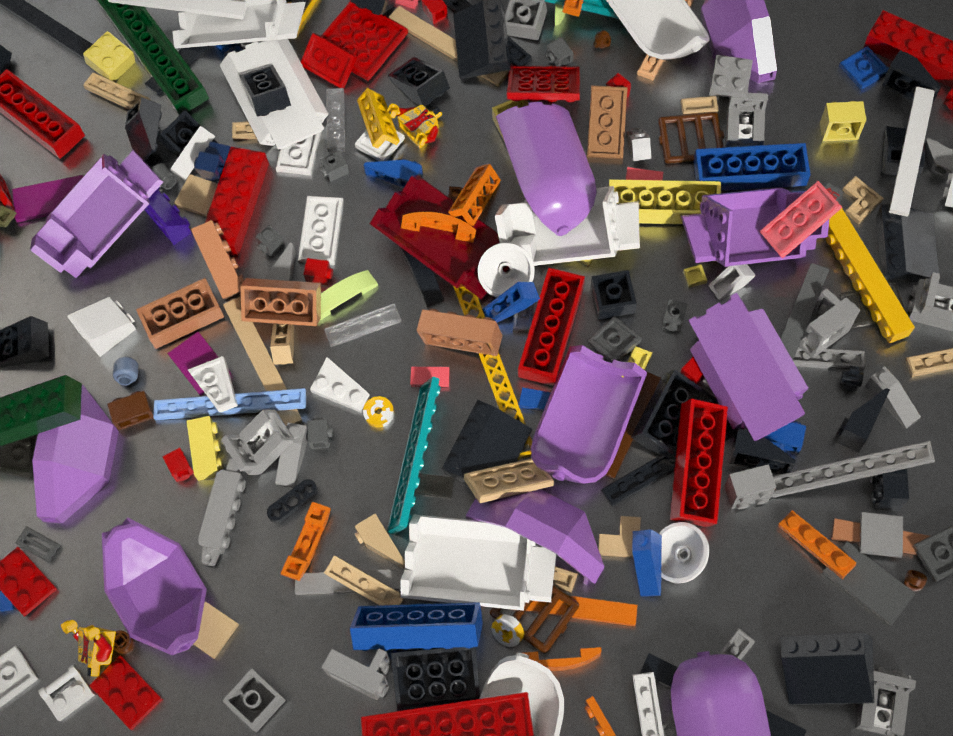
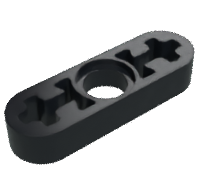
M310 479L303 480L270 505L267 509V516L270 521L281 523L313 499L318 493L315 482ZM305 486L311 487L312 492L306 491ZM298 491H300V493L304 497L303 499H301L300 495L297 493ZM290 497H297L298 502L296 505L289 506L287 504V500ZM282 503L286 507L287 511H285L284 508L281 506ZM274 510L280 511V512H279V514H280L279 517L273 516V515H274V513H273Z

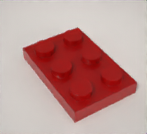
M312 33L301 59V64L307 70L344 89L357 56L322 36Z
M19 547L15 548L0 561V590L24 617L57 590Z
M121 655L89 685L130 730H133L163 700Z

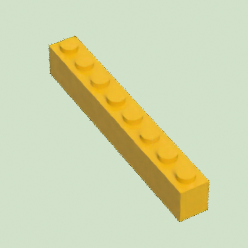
M841 208L829 218L828 236L825 237L827 244L833 249L836 259L842 264L845 274L849 276L854 289L858 291L863 304L867 306L873 321L877 323L882 336L886 338L888 343L908 337L915 328Z

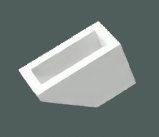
M748 264L728 266L708 286L718 300H721L743 288L756 275Z

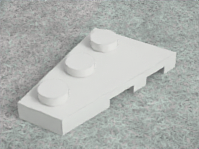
M223 356L188 369L219 413L238 406L227 362Z
M328 357L310 388L312 393L360 413H363L364 405L370 399V394Z

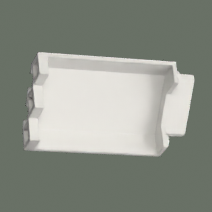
M233 0L247 2L244 19L190 12L178 13L180 30L172 31L174 47L177 49L297 38L306 2L287 3L286 0Z
M288 39L269 40L261 43L253 42L246 45V49L240 52L232 51L227 54L220 67L260 144L270 146L276 144L278 149H283L322 132L324 129L322 123L328 116V112ZM273 65L286 86L291 106L286 107L284 110L270 112L266 116L257 117L239 75Z
M414 514L409 523V544L405 550V571L401 578V598L447 603L480 602V605L485 607L524 611L525 603H529V600L551 602L556 553L508 528L477 520Z

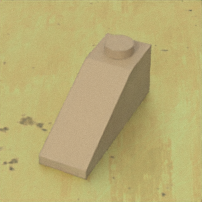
M273 323L270 348L274 365L293 363L294 325Z
M376 514L355 525L357 532L354 535L360 544L364 542L365 546L401 569L405 568L403 557Z

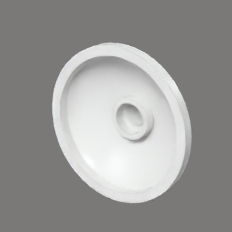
M496 244L490 247L480 259L478 265L479 281L490 295L497 298L517 282L533 281L534 264L532 258L525 249L516 244ZM508 266L510 270L508 272H504L503 267Z
M677 522L668 525L659 533L662 535L661 577L672 583L689 582L696 578L707 564L709 558L708 540L698 527L690 523ZM688 553L687 558L684 559V555Z

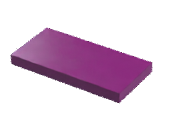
M83 175L12 189L14 211L17 213L15 220L17 223L47 217L82 179Z

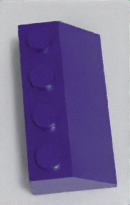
M159 187L150 196L149 205L144 210L169 241L175 245L191 234L189 229L190 223L185 216L181 218L179 209L175 204L171 206L169 203L170 199L164 192L160 193Z

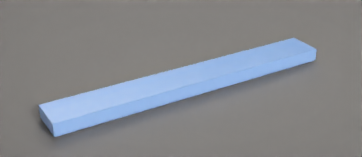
M306 389L235 394L238 406L219 413L207 396L154 400L153 418L155 420L256 413L262 410L306 409Z

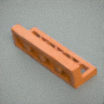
M491 164L475 168L448 213L451 216L457 217L462 215L469 225L474 226L501 181ZM490 176L493 179L492 184L490 183ZM483 186H485V195L483 194ZM476 197H478L479 206L476 204ZM469 209L472 210V217L468 213Z

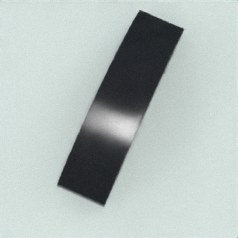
M400 247L417 282L426 307L428 308L443 302L444 298L433 271Z

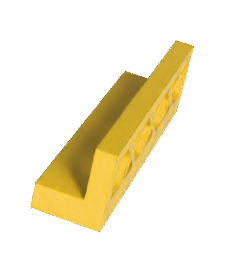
M366 88L357 99L372 146L379 148L385 140L397 145L400 140L390 113L387 111L388 107L384 96Z

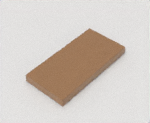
M591 86L587 158L623 159L627 87Z

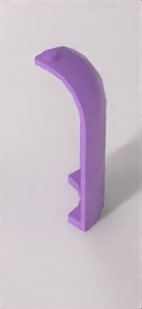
M542 102L528 103V106L520 108L514 106L498 114L496 118L525 199L545 226L558 236L566 235L588 216L594 206L597 193L595 178L569 111L557 104L543 105Z
M583 345L569 347L533 437L531 456L538 468L551 474L557 480H567L581 484L596 482L607 474L615 459L647 372L636 363L613 360L610 363L602 360V355L591 351Z
M709 651L697 653V657L690 658L679 665L674 673L671 686L672 710L677 736H771L760 685L756 675L745 662L733 655H710Z

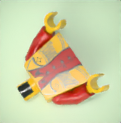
M396 104L389 105L387 111L391 112L390 116L392 118L398 116L399 128L419 148L436 140L439 132L437 119L442 116V112L438 107L428 111L424 105L410 108H399Z
M75 620L65 621L61 624V628L66 634L72 631V636L78 641V660L88 664L87 676H99L100 665H109L111 663L116 631L95 627L94 625L79 627L78 629Z

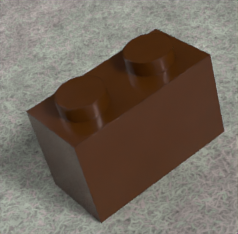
M145 391L133 392L130 396L116 398L107 404L113 425L118 431L153 418L154 412Z

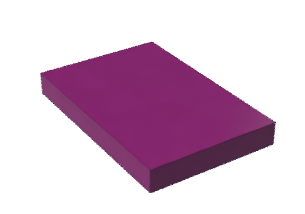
M197 332L167 354L196 392L202 396L205 392L188 369L219 357L202 335Z

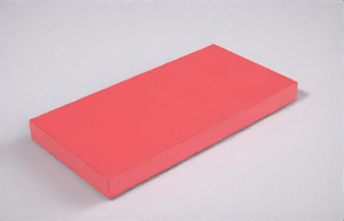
M817 181L759 232L780 257L784 258L838 212L842 206Z

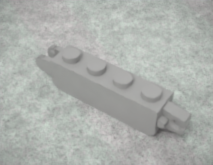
M233 458L228 461L226 470H220L216 473L197 541L203 548L201 562L204 565L215 566L219 555L224 554L225 548L229 547L230 529L234 528L235 511H238L240 507V493L245 489L246 482L241 475L242 471L236 467Z

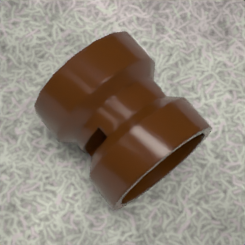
M116 631L113 650L122 655L129 654L134 649L135 640L125 631Z

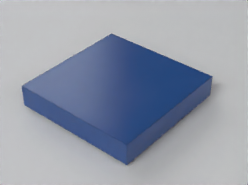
M868 46L839 63V67L860 90L884 77L889 69Z

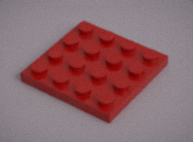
M350 1L321 36L357 56L351 72L369 81L408 34V28L382 14L376 15L367 8H359Z
M511 66L508 78L507 99L515 102L521 100L532 102L539 100L574 102L580 100V66Z

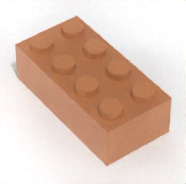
M210 220L192 228L191 231L222 298L228 299L241 293V284L245 279L242 274L239 275L237 272L239 266L234 257L231 258L229 255L231 248L228 242L222 240L221 235L224 233L220 225Z
M206 278L136 309L149 340L155 349L224 318Z
M246 278L241 284L242 321L317 326L321 319V283Z
M422 309L417 327V332L426 345L492 356L498 355L502 339V333L498 324L492 318L485 317L480 319L469 314L461 316L450 311L442 313L436 309Z

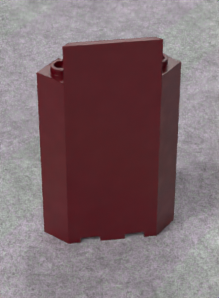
M419 175L411 176L403 191L395 192L385 208H378L369 224L455 288L465 287L482 299L488 292L479 281L478 265L482 255L490 247L500 243L498 232L480 219H477L474 226H472L476 229L473 243L455 239L456 233L424 226H420L419 232L402 229L403 215L414 212H436L450 215L448 212L455 202ZM462 215L456 217V218H458V219H460V220L466 222V220L464 219V217H463ZM508 266L503 267L504 272L510 269Z

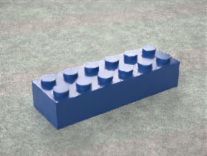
M806 143L696 149L693 160L696 181L721 182V191L807 186L811 175Z
M480 602L358 606L350 626L353 650L368 651L381 649L386 651L390 649L409 650L412 648L450 649L453 647H478L483 626Z

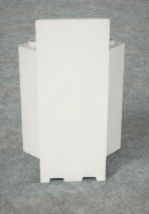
M614 186L596 188L597 193L594 206L588 216L577 227L563 236L556 235L545 226L533 212L526 199L521 203L505 204L495 214L500 243H513L525 249L531 256L534 266L615 257L618 250L640 248L639 201L619 203L618 192H615Z

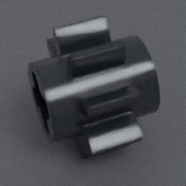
M850 365L848 370L843 369L841 383L845 384V389L854 391L856 387H861L864 373L860 372L859 367Z

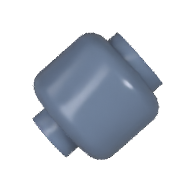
M127 356L117 359L113 366L114 380L120 385H130L138 378L139 370L137 361Z

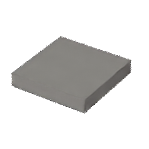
M861 512L859 553L901 558L903 556V516Z

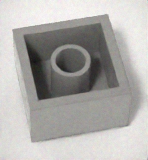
M510 0L505 14L507 35L539 40L547 13L545 0Z
M768 464L729 474L724 487L731 509L736 507L744 509L752 503H757L758 505L767 503L776 489V484Z
M251 668L222 701L257 733L286 700Z

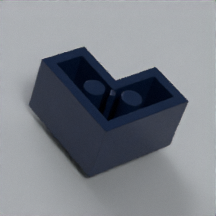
M210 142L205 152H199L198 157L195 158L194 167L203 179L219 183L231 147Z

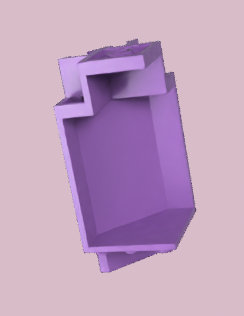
M134 150L119 165L114 157L103 154L47 216L44 226L32 238L30 250L60 273L65 270L77 278L87 266L91 268L149 205L150 196L160 187L163 181Z
M784 188L702 195L700 214L681 215L695 263L717 261L725 267L806 257V250H814L816 248L817 238L828 236L829 219L782 258L759 231L805 191L791 193Z
M738 293L730 296L731 298L725 304H720L719 302L707 309V313L704 316H695L688 320L699 339L690 351L718 403L728 406L727 419L732 429L747 428L753 440L756 441L802 417L805 412L798 400L803 397V393L809 388L764 309L749 312Z

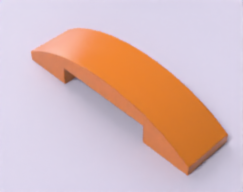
M414 212L402 217V229L419 232L420 226L454 232L456 233L455 239L474 242L476 229L456 217L436 212Z
M315 502L311 503L304 519L305 524L291 556L288 555L280 573L281 575L297 581L302 579L322 538L331 511L330 507Z
M601 647L581 648L580 657L539 660L538 651L523 653L529 655V659L540 663L550 669V671H562L578 668L592 662L601 655L602 650Z

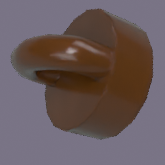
M605 30L597 32L593 46L595 48L600 47L601 49L609 47L611 44L609 33Z
M908 570L904 585L912 591H920L926 585L927 577L920 571Z

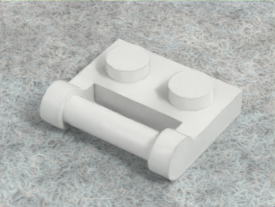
M74 664L68 668L66 673L46 688L42 687L38 690L40 696L45 700L58 721L64 719L95 695ZM71 678H75L76 682L52 698L51 693Z

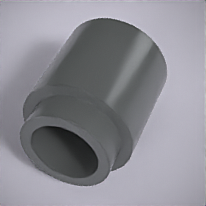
M164 163L156 164L152 167L154 173L163 181L160 185L162 188L171 189L175 186L177 182L175 175Z

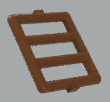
M708 112L660 117L658 119L660 130L659 144L662 145L665 163L692 162L694 160L695 154H689L684 122L694 121L698 148L706 149L701 120L712 119L716 147L724 148V132L720 128L718 113ZM667 123L677 124L681 155L671 156L666 128Z
M553 585L551 602L545 604L528 630H524L523 639L542 653H547L558 636L566 631V625L579 608V603ZM560 599L569 608L543 643L534 637V634ZM529 600V603H525L524 611L516 610L512 617L519 621L532 603V600ZM493 607L490 610V616L497 619L499 615H503L500 613L502 608Z

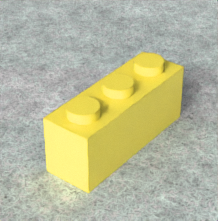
M210 416L187 420L194 476L198 481L215 478L216 473L223 469L222 458L218 456V451H221L220 442L218 439L216 440L215 433H218L217 423L213 422Z

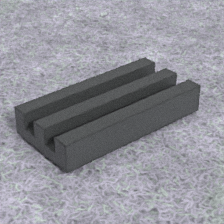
M28 526L25 527L15 542L20 547L49 563L52 560L50 559L52 555L56 554V549L60 548L58 543ZM29 532L52 545L51 549L26 536ZM25 539L33 545L48 552L47 555H44L38 552L37 550L31 548L30 546L24 544L22 540Z

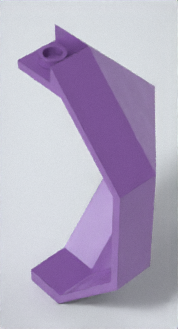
M705 0L701 7L700 18L709 35L708 43L713 58L716 59V55L753 60L750 76L752 81L762 83L775 80L777 72L770 17L764 0Z
M82 385L81 420L39 433L33 456L36 513L37 517L43 522L64 523L110 481L119 431L84 385Z
M541 489L479 503L475 499L465 516L468 520H477L508 528L556 553L584 576L583 583L586 585L589 581L595 584L601 572L604 571V563L585 512Z
M127 517L122 525H117L111 531L102 533L104 591L131 638L170 655L189 650L198 639L207 589L179 543Z

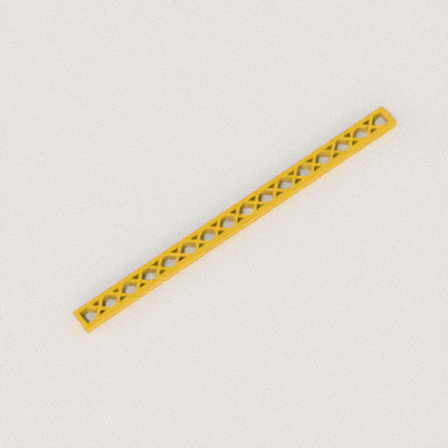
M453 286L463 315L469 314L472 309L479 313L476 318L484 319L485 315L478 297L465 287L457 289ZM465 293L472 296L470 303L462 299ZM499 352L497 356L478 353L498 409L506 413L508 408L515 410L514 418L516 420L519 418V421L526 425ZM489 358L497 361L494 368L487 365ZM495 374L503 377L501 385L493 381ZM502 391L510 395L507 401L499 398ZM530 436L526 442L530 450L521 453L517 459L518 461L531 456L532 439Z

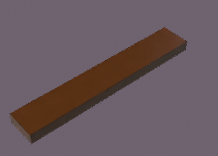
M647 372L615 459L605 476L615 479L632 444L633 439L631 436L661 377Z

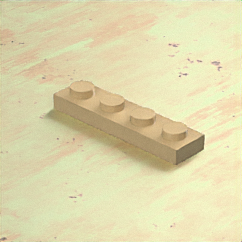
M94 72L83 85L86 90L129 110L141 97L150 100V98Z
M335 555L324 574L379 606L401 605L404 598H401L400 592Z

